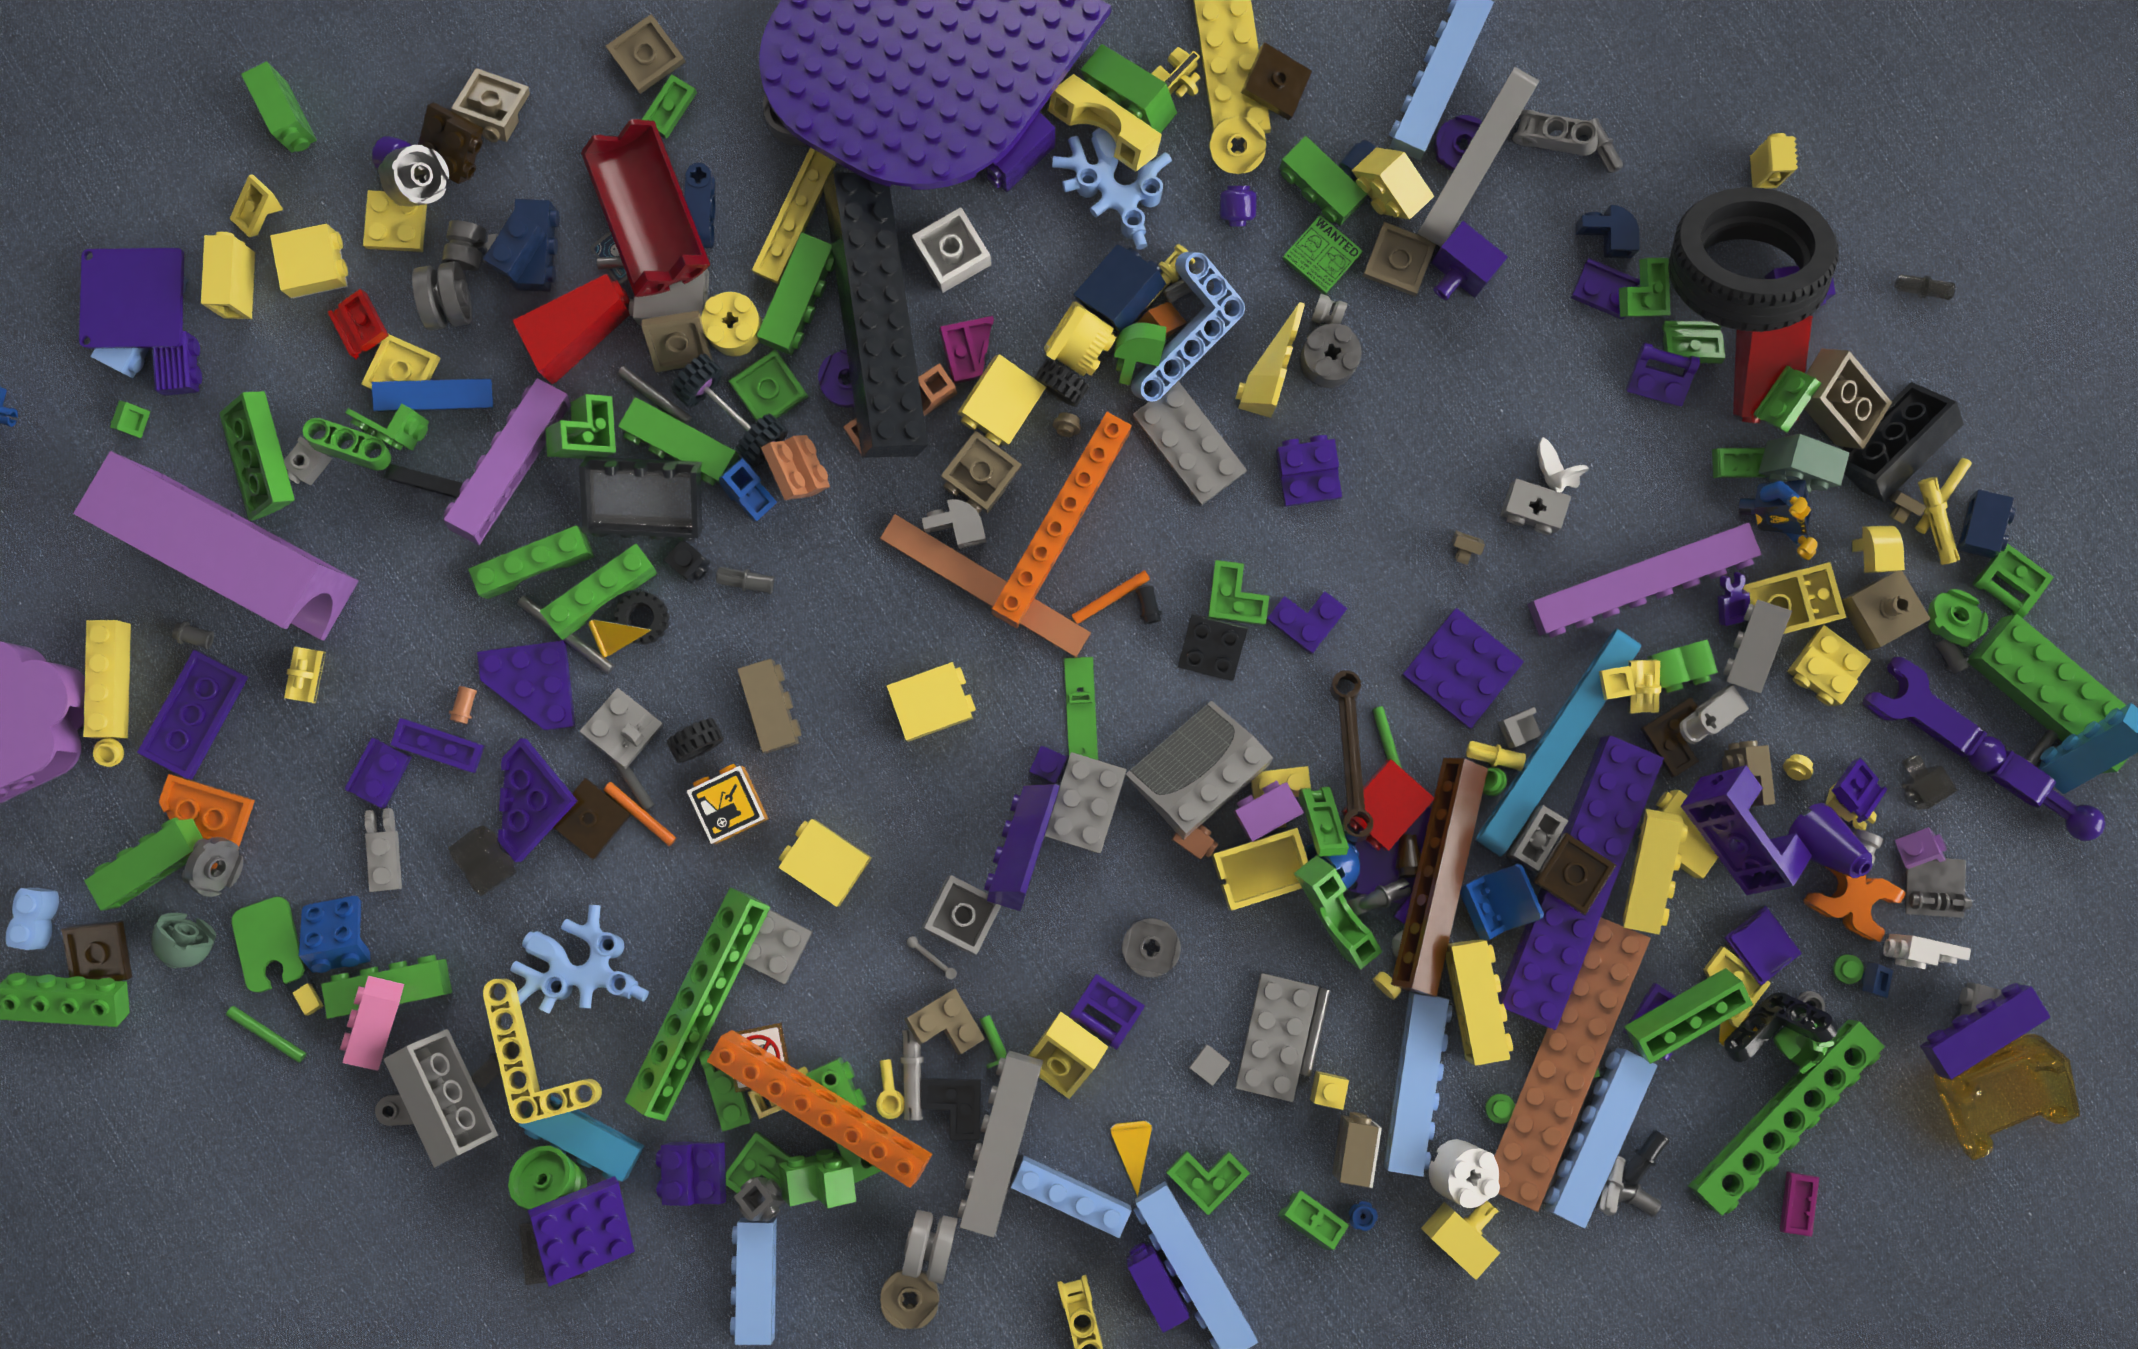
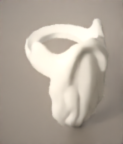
M1544 437L1539 441L1537 448L1539 467L1544 474L1547 485L1557 492H1562L1566 486L1579 487L1580 476L1589 470L1588 466L1578 465L1564 470L1552 444Z

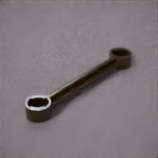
M1344 670L1334 676L1330 687L1331 695L1338 701L1348 812L1343 820L1342 827L1348 840L1362 842L1369 837L1373 829V818L1365 811L1355 699L1358 697L1361 689V680L1354 672ZM1339 680H1350L1355 685V688L1347 692V695L1342 694L1336 689ZM1352 817H1360L1366 821L1367 827L1365 830L1359 831V834H1355L1349 830L1347 824L1350 823Z

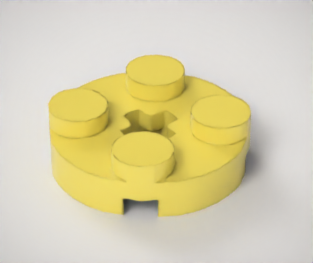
M1242 116L1226 118L1215 127L1211 134L1209 142L1211 157L1215 164L1225 172L1233 174L1248 173L1258 167L1265 156V133L1261 126L1250 118ZM1233 138L1237 140L1243 138L1245 140L1243 152L1237 150L1233 153L1231 151L1233 146L1231 141Z

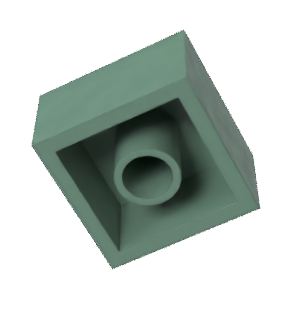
M1802 434L1769 440L1765 447L1759 474L1769 477L1770 482L1805 480L1808 494L1813 490L1827 491L1830 487L1841 486L1850 452Z

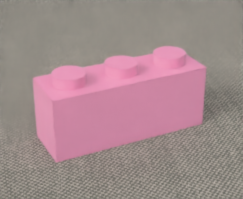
M368 976L365 987H358L354 1004L359 1005L358 1011L352 1009L347 1027L352 1028L351 1033H344L340 1050L345 1051L342 1063L376 1071L379 1070L404 984Z

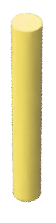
M1960 459L1940 489L1943 501L1947 502L1972 463L1968 459ZM1927 514L1922 516L1915 527L1918 532L1923 534L1931 526Z

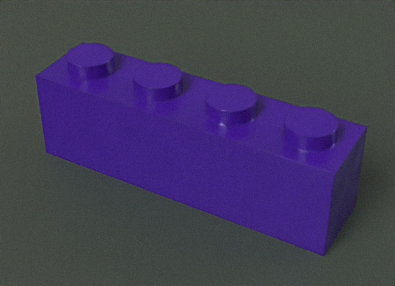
M2017 983L2008 985L2001 990L2002 995L1994 1000L1987 999L1976 1006L1978 1010L1970 1015H1961L1951 1022L1952 1026L1946 1030H1937L1928 1035V1041L1920 1045L1938 1076L1952 1080L2051 1018L2033 987Z

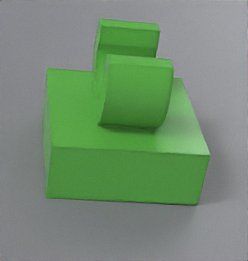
M119 400L110 428L142 438L151 411Z

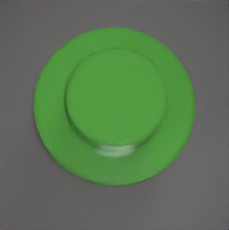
M1496 767L1488 768L1483 789L1484 794L1497 796L1505 789L1507 777L1504 771Z
M1846 954L1836 959L1833 965V972L1840 982L1854 984L1862 978L1864 967L1858 957Z
M1500 1093L1492 1095L1485 1105V1111L1489 1119L1499 1124L1509 1122L1515 1108L1513 1100L1509 1096Z

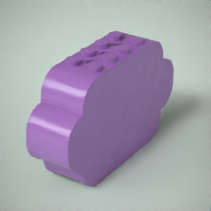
M0 641V803L50 781L74 767L81 754V739L77 730L84 726L85 676L76 668L47 662L44 656L33 648Z

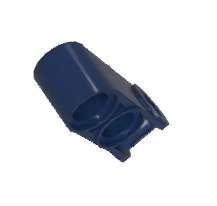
M693 163L686 170L684 198L703 247L713 249L716 213L715 178L708 166L703 163ZM704 175L705 178L701 179V183H697L696 180H700V176Z

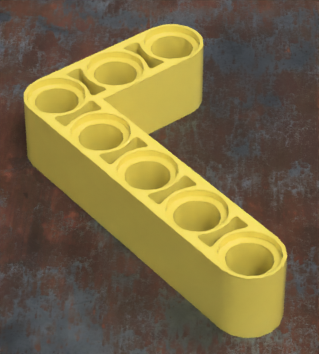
M493 979L484 986L483 997L512 1118L521 1124L529 1123L597 1103L602 1095V1088L593 1079H584L540 1091L517 988L508 979ZM498 984H502L506 989V995L502 1000H498L494 995V989ZM505 1013L510 1014L513 1019L512 1026L509 1029H505L501 1025V1017ZM511 1042L519 1046L520 1052L515 1059L511 1058L507 1052ZM518 1071L526 1076V1084L523 1088L518 1087L514 1082L515 1074ZM582 1085H587L592 1090V1097L589 1101H584L580 1098L579 1090ZM553 1093H558L563 1099L562 1106L559 1109L551 1106L550 1098ZM524 1101L530 1102L533 1106V1113L530 1117L524 1116L521 1112V1105Z

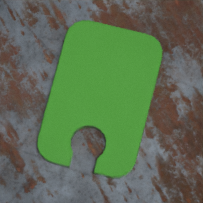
M273 897L241 908L233 914L232 927L245 983L250 991L261 993L272 989L265 970L269 963L273 961H279L283 966L282 978L284 984L291 983L302 977L305 966L299 957L297 932L290 904L285 898Z

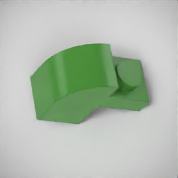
M1135 323L1127 326L1119 333L1114 349V357H1118L1115 371L1120 372L1119 383L1130 385L1136 362L1159 366L1165 344L1166 327L1151 323Z

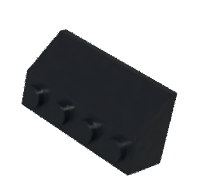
M1910 382L1892 400V404L1864 449L1850 447L1842 449L1850 452L1844 474L1862 492L1885 502L1964 425L1957 402Z

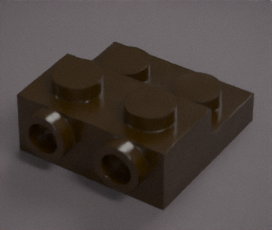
M433 102L427 105L418 145H423L438 152L448 167L449 180L460 184L470 180L476 171L474 163L476 155L483 144L481 139L483 128Z

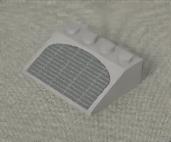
M1210 701L1127 772L1125 776L1184 840L1270 765L1273 757L1252 734L1214 702Z

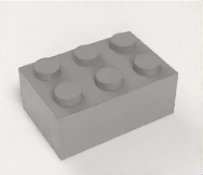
M1071 752L1045 837L1101 854L1127 769Z

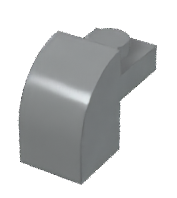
M947 500L949 512L944 513L943 509L933 510L927 513V517L921 518L926 533L953 527L959 549L987 543L980 515L973 506L964 501Z

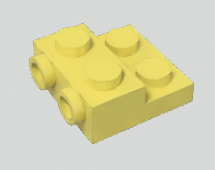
M1822 625L1787 672L1794 676L1793 681L1805 689L1810 688L1817 693L1816 698L1827 706H1837L1843 704L1859 682L1857 678L1871 659L1831 629Z

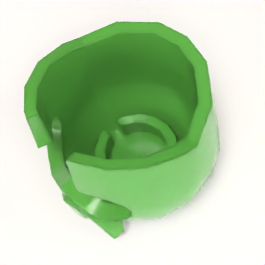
M1797 1018V1019H1794V1021H1798V1020H1801V1019H1803V1018ZM1785 1026L1773 1037L1777 1048L1789 1060L1800 1066L1799 1071L1802 1074H1805L1825 1057L1828 1047L1834 1045V1042L1831 1040L1823 1043L1815 1042Z

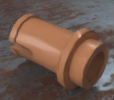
M459 686L453 710L449 711L448 714H451V721L467 724L468 719H472L470 712L477 690Z

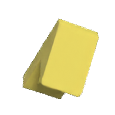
M252 174L248 176L229 219L250 238L259 234L267 214L282 211L283 208L274 194Z

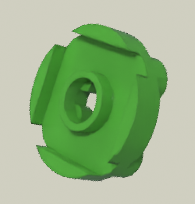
M1951 589L1947 593H1940L1931 601L1928 608V615L1931 618L1928 627L1935 635H1941L1952 643L1968 647L1986 632L1988 616L1985 611L1981 613L1977 607L1979 601L1965 591ZM1954 613L1959 614L1960 620L1954 616Z

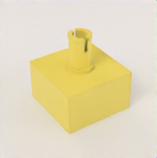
M1487 1200L1484 1204L1478 1206L1468 1218H1462L1444 1202L1421 1227L1437 1245L1475 1280L1500 1254L1498 1250L1481 1236L1483 1234L1481 1230L1499 1212Z

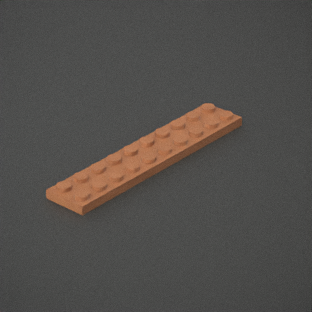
M1602 917L1600 918L1556 1030L1551 1028L1546 1030L1494 1156L1499 1168L1498 1183L1500 1189L1498 1194L1539 1212L1651 937L1624 928V926Z

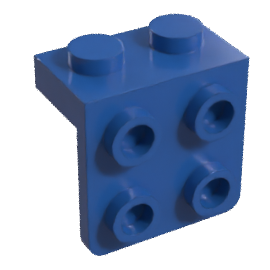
M1520 864L1477 877L1461 886L1460 894L1480 939L1490 940L1506 930L1538 921L1544 916L1527 874Z
M358 896L344 897L308 904L302 908L299 957L312 973H324L330 969L355 967L358 964L370 962V950L360 938V898Z

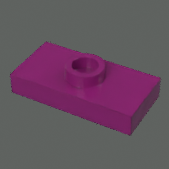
M1794 1172L1786 1173L1779 1231L1812 1237L1820 1177Z

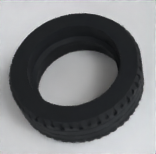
M1754 187L1733 188L1705 197L1694 204L1682 216L1676 229L1669 258V276L1673 288L1682 301L1704 319L1723 327L1741 331H1772L1804 320L1821 306L1828 293L1835 272L1839 248L1836 236L1828 222L1816 209L1804 201L1771 189ZM1747 239L1760 241L1785 252L1795 261L1800 270L1789 276L1777 279L1748 278L1734 274L1719 266L1709 257L1705 249L1727 240Z

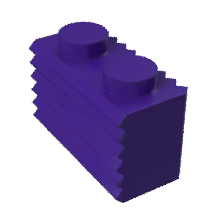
M182 331V345L178 348H152L156 392L169 396L200 391L199 384L202 383V372L197 366L200 345L193 335Z

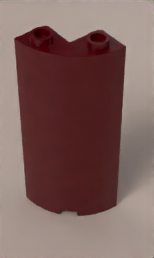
M631 119L618 137L601 134L593 135L581 151L635 297L651 296L670 291L669 285L681 280L685 285L702 274L710 266V262L655 121Z

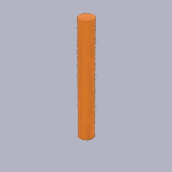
M1144 570L1071 615L1076 624H1079L1148 582L1150 580L1148 574Z
M609 782L605 786L604 792L664 843L671 846L675 842L677 837L616 785Z

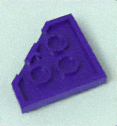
M564 640L477 652L480 681L546 731L576 727L567 646Z
M520 738L503 756L501 761V770H504V788H500L499 811L502 812V829H498V842L514 862H522L578 801L525 738Z

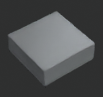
M1206 1044L1189 1068L1213 1086L1229 1066L1230 1061Z

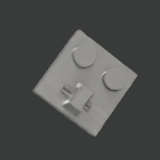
M617 688L579 732L612 760L626 769L663 727V723Z

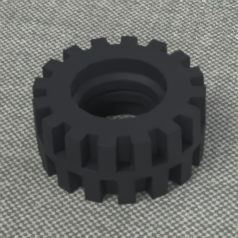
M1049 359L1044 362L1034 378L1046 387L1045 390L1051 395L1073 407L1078 406L1089 389L1088 385L1081 378L1077 377L1076 374Z
M643 591L638 593L632 592L629 596L625 595L622 598L623 601L617 604V611L614 612V617L616 618L614 623L632 626L630 622L631 613L640 606L648 607L653 613V622L646 628L651 629V631L636 639L633 643L643 645L650 642L654 643L665 634V629H668V609L658 597L651 593Z
M708 718L685 727L682 731H678L667 740V744L676 762L683 763L712 750V748L722 743L724 738L715 720Z

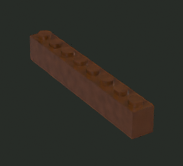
M1443 758L1434 796L1435 799L1432 804L1391 982L1393 986L1414 993L1436 997L1488 768L1465 758Z

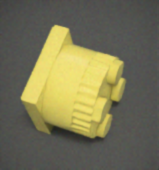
M1073 301L1045 344V353L1054 361L1057 359L1081 376H1084L1086 373L1092 376L1101 362L1098 357L1102 350L1108 351L1116 339V336L1112 333L1114 327L1086 310L1077 301Z

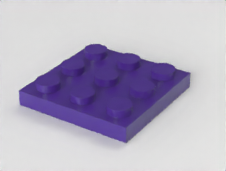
M1455 608L1401 676L1466 728L1471 729L1524 661L1458 608Z
M615 1176L527 1210L545 1280L549 1287L635 1252L619 1182Z

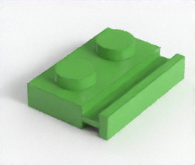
M1664 321L1662 325V330H1664V351L1688 358L1691 355L1699 357L1700 363H1723L1726 357L1720 325L1705 321Z
M1786 366L1753 415L1759 420L1765 421L1788 433L1822 383L1810 375Z

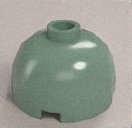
M184 913L161 915L152 931V951L159 960L170 968H188L198 965L208 956L214 946L216 932L212 926L199 918L196 919V923L186 919L187 914Z

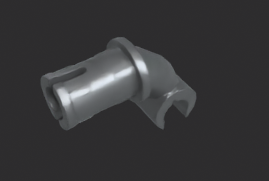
M1400 878L1386 886L1379 885L1370 894L1357 896L1355 899L1348 900L1347 903L1357 916L1373 908L1381 906L1388 908L1391 902L1409 896L1411 888L1399 890L1401 887L1409 884L1406 879Z
M1638 1183L1635 1186L1624 1185V1189L1620 1191L1618 1203L1624 1201L1628 1205L1633 1204L1651 1217L1658 1213L1662 1204L1659 1199L1642 1190ZM1599 1196V1199H1598V1201H1597V1203H1596V1205H1595L1598 1210H1599L1600 1196Z

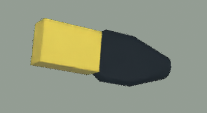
M280 963L281 973H283V966ZM306 970L300 979L286 984L288 990L293 993L304 1015L309 1016L324 1006L312 984H310V977Z

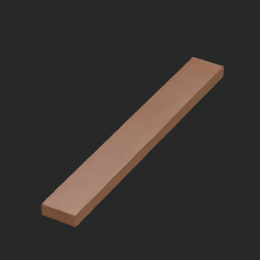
M896 514L880 537L885 543L991 607L994 606L1007 581ZM1035 598L1020 622L1022 626L1075 658L1091 635V632Z

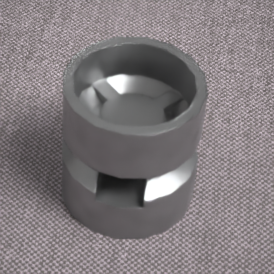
M451 220L446 236L450 243L445 244L441 261L443 263L457 261L463 270H479L482 253L478 249L484 246L487 230L474 223Z

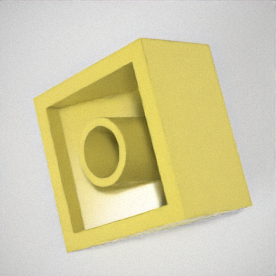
M1060 1012L1028 1056L1043 1060L1039 1078L1070 1099L1093 1072L1108 1046Z

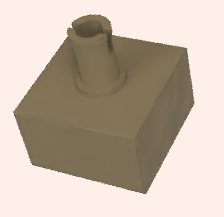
M1903 571L1887 573L1841 599L1846 615L1868 651L1888 644L1931 619Z

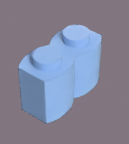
M38 887L20 888L17 891L12 904L14 917L6 930V944L8 947L24 950L46 948L52 936L51 919L56 914L59 905L57 891Z

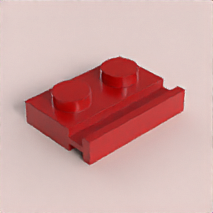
M362 289L357 290L339 303L336 310L328 311L349 355L355 359L359 358L358 354L362 351L367 352L389 336L368 294Z

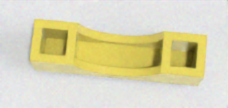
M1075 74L1060 83L1051 95L1048 109L1050 113L1069 126L1090 124L1107 131L1116 143L1114 157L1135 172L1157 155L1162 136L1161 133Z

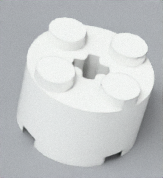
M1459 1139L1447 1141L1437 1149L1438 1155L1434 1162L1431 1161L1429 1166V1179L1432 1187L1442 1196L1463 1207L1473 1208L1484 1204L1486 1200L1488 1201L1498 1194L1500 1189L1498 1183L1499 1168L1492 1153Z

